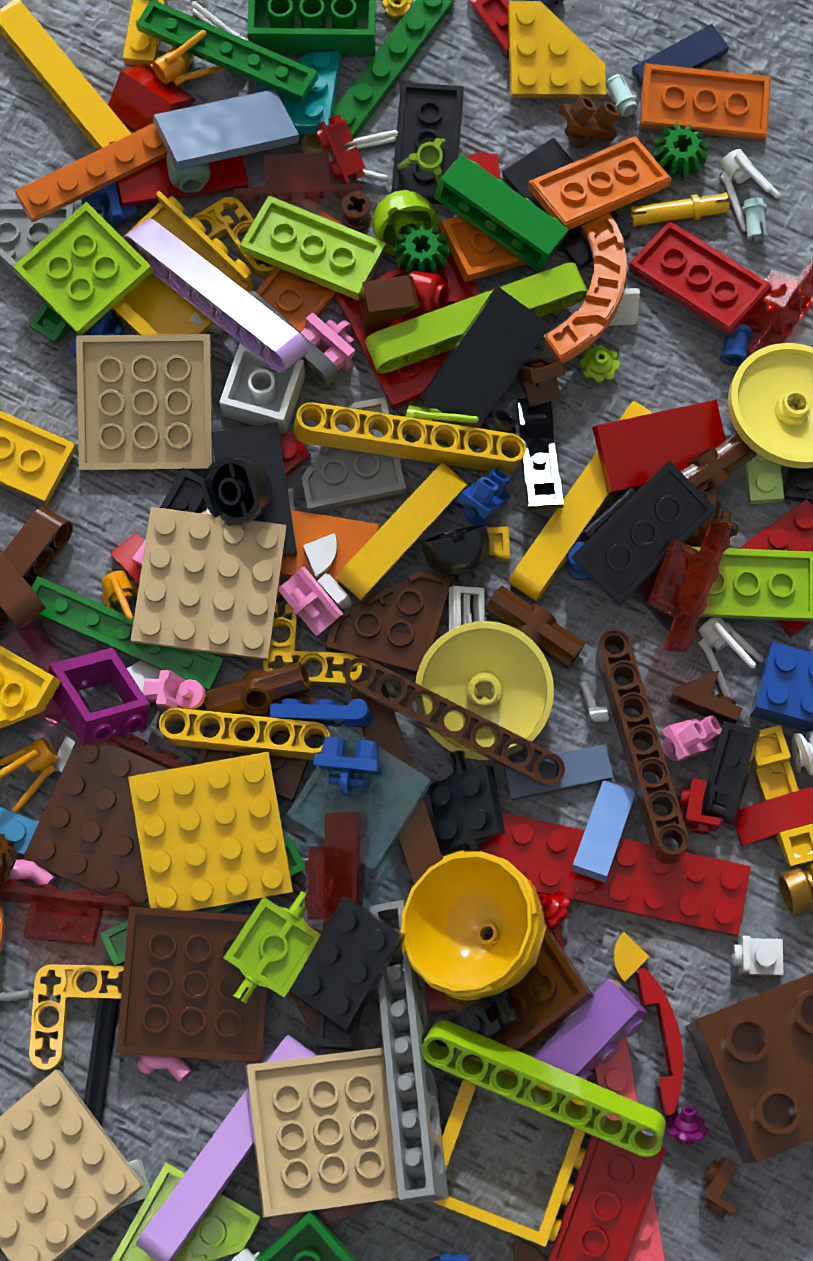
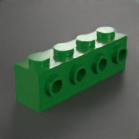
M463 154L457 158L441 177L433 198L538 272L543 269L560 247L569 230L558 219L542 211L531 200L515 192L504 181L497 179L481 168L478 163L468 159Z

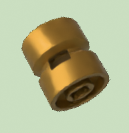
M813 863L806 865L805 871L796 867L778 873L780 892L790 915L795 917L812 912Z

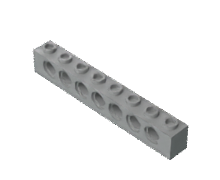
M399 900L370 906V912L400 931L402 912L406 901ZM400 944L378 983L398 1198L407 1203L418 1204L448 1199L435 1068L425 1061L421 1053L422 1044L430 1030L426 984L412 969L405 953L402 952Z

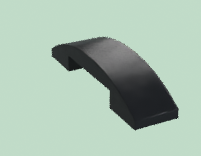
M518 398L520 438L526 444L522 465L529 510L563 508L561 480L558 475L554 442V421L551 401L531 406L526 398Z

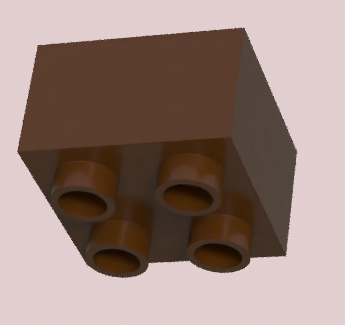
M813 973L700 1017L686 1025V1029L743 1164L762 1161L813 1140Z

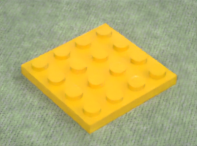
M269 752L128 777L150 908L192 911L293 892Z

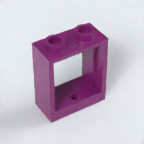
M113 647L49 665L48 673L61 680L52 698L82 746L94 742H102L111 737L146 728L150 703ZM111 682L124 704L90 713L76 691Z

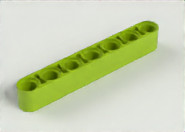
M575 263L562 264L500 287L539 317L580 303L586 298L588 292ZM493 290L382 329L368 336L365 344L378 373H388L452 350Z
M443 1020L432 1025L422 1044V1056L430 1065L632 1153L650 1157L657 1154L662 1147L666 1122L665 1118L658 1111L499 1042ZM435 1040L443 1041L448 1047L438 1045ZM469 1055H475L479 1057L482 1061H474L469 1057ZM503 1070H510L516 1076H509ZM537 1085H545L551 1091L541 1090ZM571 1100H580L585 1105H576ZM606 1115H615L620 1120H610ZM641 1130H649L655 1135H645Z

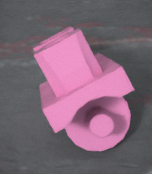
M313 312L306 317L305 328L301 331V334L316 347H319L338 370L342 368L347 372L353 366L351 359L355 349L351 345L355 340L349 335L351 324L347 320H343L337 325L331 319L325 324Z
M305 567L300 568L287 582L278 588V591L293 608L291 610L295 616L299 615L316 637L344 614Z
M160 670L159 679L144 680L143 694L149 702H156L157 708L162 711L170 708L195 710L204 702L205 689L203 685L196 680H185L170 670Z
M714 715L707 716L703 720L698 717L671 724L662 729L664 736H666L663 741L664 752L669 759L678 762L710 752L717 747L713 740L721 735L722 727Z

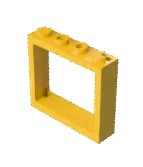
M471 1056V1059L474 1061H482L479 1058ZM503 1070L509 1076H516L510 1070ZM464 1079L442 1135L445 1171L476 1088V1084ZM537 1085L541 1090L551 1091L545 1085ZM571 1100L576 1105H585L580 1100ZM575 1127L573 1129L538 1231L449 1196L448 1199L431 1202L546 1247L548 1240L555 1241L562 1220L556 1218L560 1204L567 1206L571 1197L574 1184L568 1181L573 1168L579 1170L582 1165L586 1149L582 1148L581 1144L586 1132Z

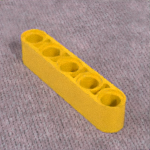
M442 462L343 567L335 578L361 601L451 505L468 484Z
M182 708L166 710L159 720V728L165 740L174 746L247 754L269 752V756L314 760V755H321L322 746L313 749L306 745L309 736L318 734L324 737V739L325 737H330L328 729L323 724L317 722ZM176 720L185 722L182 732L178 734L168 732V727L172 722ZM216 724L220 726V731L216 736L207 738L202 735L203 729L207 725ZM249 727L255 730L252 739L248 741L237 739V734L242 728ZM278 731H285L290 734L289 740L283 745H276L271 742L272 736Z

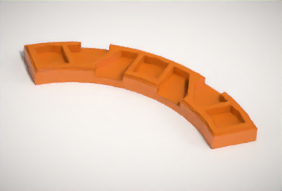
M610 213L581 226V234L591 250L594 262V274L586 294V300L581 308L575 311L564 323L543 335L544 343L556 360L563 364L579 355L601 336L617 313L623 299L627 279L626 252L623 237Z

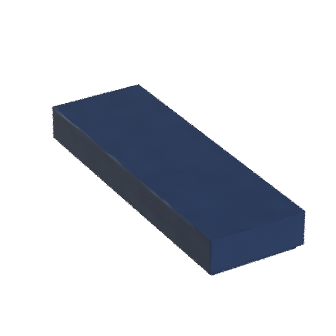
M711 23L632 67V74L642 86L645 63L699 69L728 53L729 46Z

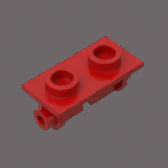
M338 114L328 119L329 126H326L325 121L317 123L319 130L316 131V136L323 150L328 149L332 161L329 162V167L335 180L340 179L342 184L350 183L348 175H352L353 180L365 175L363 169L366 167L357 146L345 151L343 145L354 141L346 119L342 120L341 115Z

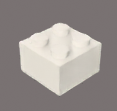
M240 343L219 401L223 417L253 426L278 423L279 433H286L306 376L304 361L299 359L286 371L280 373L272 369Z

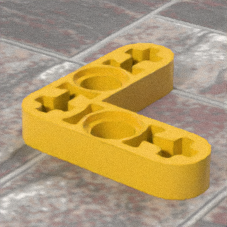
M225 197L194 216L202 224H208L212 227L211 233L207 235L211 240L214 238L221 239L227 235L253 273L258 277L267 278L277 268L273 265L266 267L265 264H260L258 259L240 252L241 242L239 241V236L249 230L254 219L237 198ZM229 208L230 211H235L237 221L239 222L236 226L229 215L225 216L224 211Z
M279 591L277 593V600H280L281 593ZM276 603L274 616L277 618L274 619L272 631L278 626H284L290 630L291 634L289 639L283 643L275 642L271 638L268 661L263 660L264 671L274 670L270 666L276 665L277 660H283L284 666L293 664V660H299L304 665L308 661L316 660L322 664L323 669L317 677H309L311 686L349 687L341 671H332L333 678H327L329 672L327 661H333V668L341 669L344 667V663L356 658V656L349 653L296 651L298 616L293 614L291 611L293 608L287 603L285 605L286 618H279L280 610L278 603ZM362 665L353 667V669L357 670L350 673L351 679L356 683L362 677Z
M50 964L40 968L34 981L29 1049L30 1060L34 1066L49 1071L56 1069L63 1062L68 999L99 1000L108 998L121 1000L122 993H120V988L117 986L106 985L108 993H102L105 985L103 973L109 972L107 976L109 980H120L124 966ZM51 972H55V976L61 979V984L55 985L53 990L54 997H61L60 1003L50 1000L41 1002L42 996L49 997V986L43 984L44 978H50ZM87 972L94 973L97 977V986L91 992H82L78 987L80 976ZM53 1007L59 1012V1021L55 1026L46 1028L40 1022V1015L44 1009ZM39 1032L46 1034L58 1033L57 1040L50 1038V1049L56 1051V1056L49 1058L48 1064H44V1059L38 1057V1052L45 1050L46 1038L38 1039Z

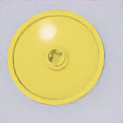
M795 343L774 344L751 354L737 370L728 393L729 415L735 430L742 440L758 455L786 467H813V347Z
M494 621L466 623L443 634L433 643L423 657L415 682L531 742L545 726L550 716L554 699L552 672L545 655L538 645L520 630ZM426 697L416 698L419 715L429 714L432 711L430 700ZM449 713L444 718V724L450 731H458L463 727V719L458 713ZM426 727L431 736L453 753L454 751H464L465 757L470 759L490 760ZM482 728L476 732V741L480 746H492L494 743L492 731ZM518 744L510 745L507 750V756L522 750L523 747Z

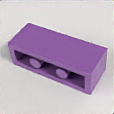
M607 979L595 991L594 996L576 1011L538 1051L534 1058L590 1081L594 1076L591 1071L600 1062L603 1064L608 1062L617 1053L619 1048L616 1045L625 1036L631 1037L642 1027L644 1022L641 1019L648 1012L618 981Z

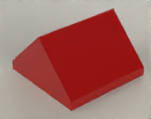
M141 65L121 70L108 106L125 126L136 132L153 124L155 114L188 108L194 103L195 98L178 86L175 87L172 82L164 84L153 69L147 65Z

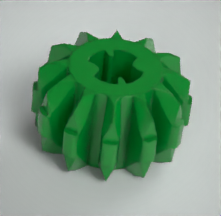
M677 122L673 130L665 127L661 137L656 139L653 157L657 162H660L661 167L665 171L670 170L669 175L671 178L676 176V173H680L685 180L689 172L697 175L701 166L706 163L708 141L702 140V130L692 132L691 123L686 129H681Z
M421 223L419 230H414L411 226H408L406 229L407 235L399 234L397 238L398 245L394 247V256L397 258L399 270L406 269V275L412 271L437 274V269L445 270L447 266L446 259L450 256V248L446 245L447 238L445 234L438 235L436 226L425 230V225Z

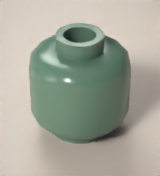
M167 154L166 163L169 180L174 187L183 192L192 193L201 190L209 181L211 176L209 163L176 170L169 154Z

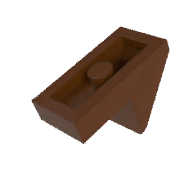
M543 357L525 362L516 377L528 403L531 406H535L560 398L561 394L557 377L564 376L565 372L562 362Z
M719 670L675 687L669 699L670 703L704 717L714 715L721 724H724V721L736 724L742 711L741 707L735 705L736 702L733 699L724 695H716V697L710 695Z

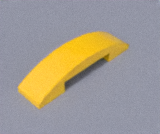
M781 725L758 730L761 732L752 764L763 801L799 791L789 762L791 755ZM813 824L783 831L776 836L789 867L813 861Z

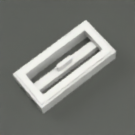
M455 585L449 587V630L472 622L470 595H473V622L485 621L484 588Z

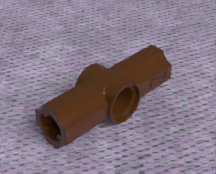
M736 433L717 447L709 448L689 460L688 466L680 470V472L700 492H706L725 482L731 477V472L742 467L757 456V454Z
M502 585L495 591L485 607V612L501 623L510 625L526 634L538 645L541 651L567 669L574 663L585 646V642L557 624L555 617L546 609L536 604L531 606Z
M300 661L268 672L255 669L247 672L243 680L205 691L206 711L240 714L248 711L249 713L260 714L267 711L271 703L311 691V683L305 665L301 664Z

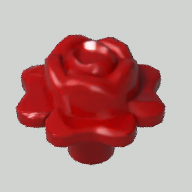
M561 890L557 891L554 895L539 894L538 897L541 901L546 925L550 928L560 926L568 917L567 908L570 906L571 901L565 898Z

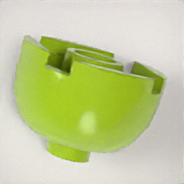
M401 190L387 195L378 203L373 214L372 227L376 239L386 243L385 252L389 255H394V247L398 245L397 238L399 234L407 235L406 229L408 226H411L414 230H419V225L423 223L425 230H429L433 226H436L438 229L439 220L432 205L425 197L415 191Z

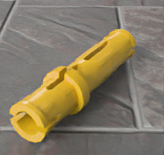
M726 192L699 197L698 194L691 195L690 199L635 207L630 206V216L633 218L631 223L633 227H637L639 225L688 218L697 221L702 216L728 214L730 211L729 202H726L729 199Z

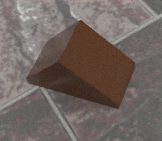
M410 275L362 282L359 305L366 333L370 334L420 307L414 280Z

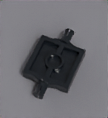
M464 751L450 753L454 773L446 779L428 785L440 852L450 853L459 849H468V852H482L481 846L485 845L490 839L506 834L493 766L483 765L467 770Z

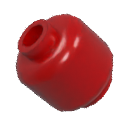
M412 271L408 274L413 277L420 306L409 313L424 315L446 307L449 288L440 275L421 271Z

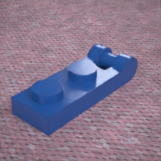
M283 699L281 704H271L270 709L271 718L317 722L324 726L366 727L373 720L372 711L362 699H353L348 705H337L336 701L325 699L317 700L316 704H302L301 700Z

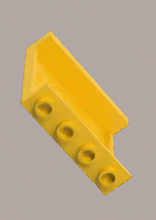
M158 191L156 196L159 203L129 231L131 232L148 218L153 219L243 290L248 292L254 287L249 277L252 272L240 259L234 262L227 255L229 253L227 247L218 238L211 240L205 234L206 228L197 218L193 216L189 219L182 213L185 209L173 196L167 198ZM152 273L113 307V313L136 335L206 334L210 330L209 327L214 323ZM195 312L203 321L200 325L189 322Z

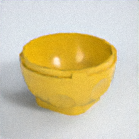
M462 850L443 856V860L430 867L411 888L402 912L400 931L405 934V937L401 942V947L412 969L430 987L455 999L477 1000L499 994L519 983L526 976L532 966L536 965L547 925L545 924L541 901L534 885L506 859L485 852H465ZM493 929L492 938L486 940V932Z

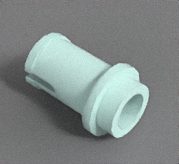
M623 74L611 76L606 81V88L609 90L619 114L623 117L634 114L638 110L637 104L639 100L637 96L632 95Z
M762 198L747 199L741 208L742 214L746 217L747 240H753V242L765 240L768 237L764 213L767 211V204L763 202Z

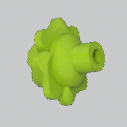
M598 345L596 350L591 347L588 348L586 356L580 361V366L585 368L583 375L593 378L599 384L604 381V378L609 381L613 380L615 371L620 368V362L615 360L617 353L607 350L603 345Z

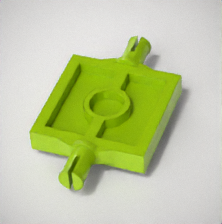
M300 891L290 909L279 907L265 897H262L223 957L238 967L245 976V979L233 995L239 999L248 987L241 998V1001L247 1004L257 985L270 988L285 998L320 938L321 934L309 927L302 918L304 912L314 900L312 897L307 896L301 907H299L307 895L304 892Z

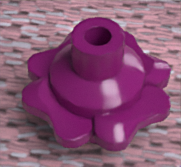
M684 1106L681 1113L674 1112L671 1118L665 1119L668 1135L674 1137L676 1142L680 1144L692 1145L696 1142H701L703 1136L709 1134V1129L705 1126V1119L699 1116L696 1117V1109L692 1106Z

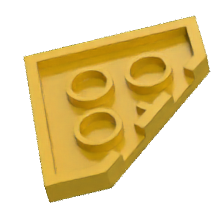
M509 1L510 98H579V96H584L590 99H604L606 96L605 63L541 1Z
M1 645L0 729L44 712L61 682L60 679Z

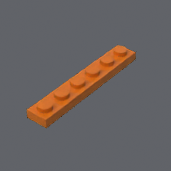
M153 123L15 190V196L33 223L167 157L168 152Z

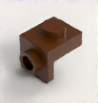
M727 1157L721 1158L719 1163L715 1160L711 1162L702 1178L707 1183L699 1195L707 1201L704 1207L722 1219L726 1214L736 1217L739 1209L721 1198L739 1167L738 1164Z

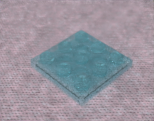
M344 725L336 735V738L346 740L344 757L356 758L358 740L368 741ZM380 747L379 762L384 765L383 776L354 773L355 777L365 778L364 788L353 787L351 795L345 797L340 795L339 785L328 784L330 774L341 775V772L321 770L317 766L287 813L288 816L376 872L433 782L430 778Z

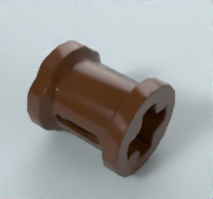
M354 191L348 193L342 201L344 225L358 232L365 231L370 226L372 218L370 199L362 192Z

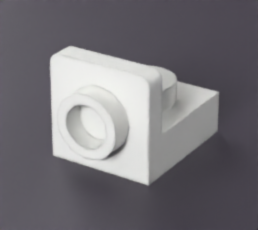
M740 937L738 945L733 944L732 963L733 966H738V975L783 976V939Z

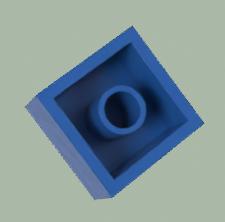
M775 642L770 644L765 652L750 712L751 717L806 732L813 731L812 652Z

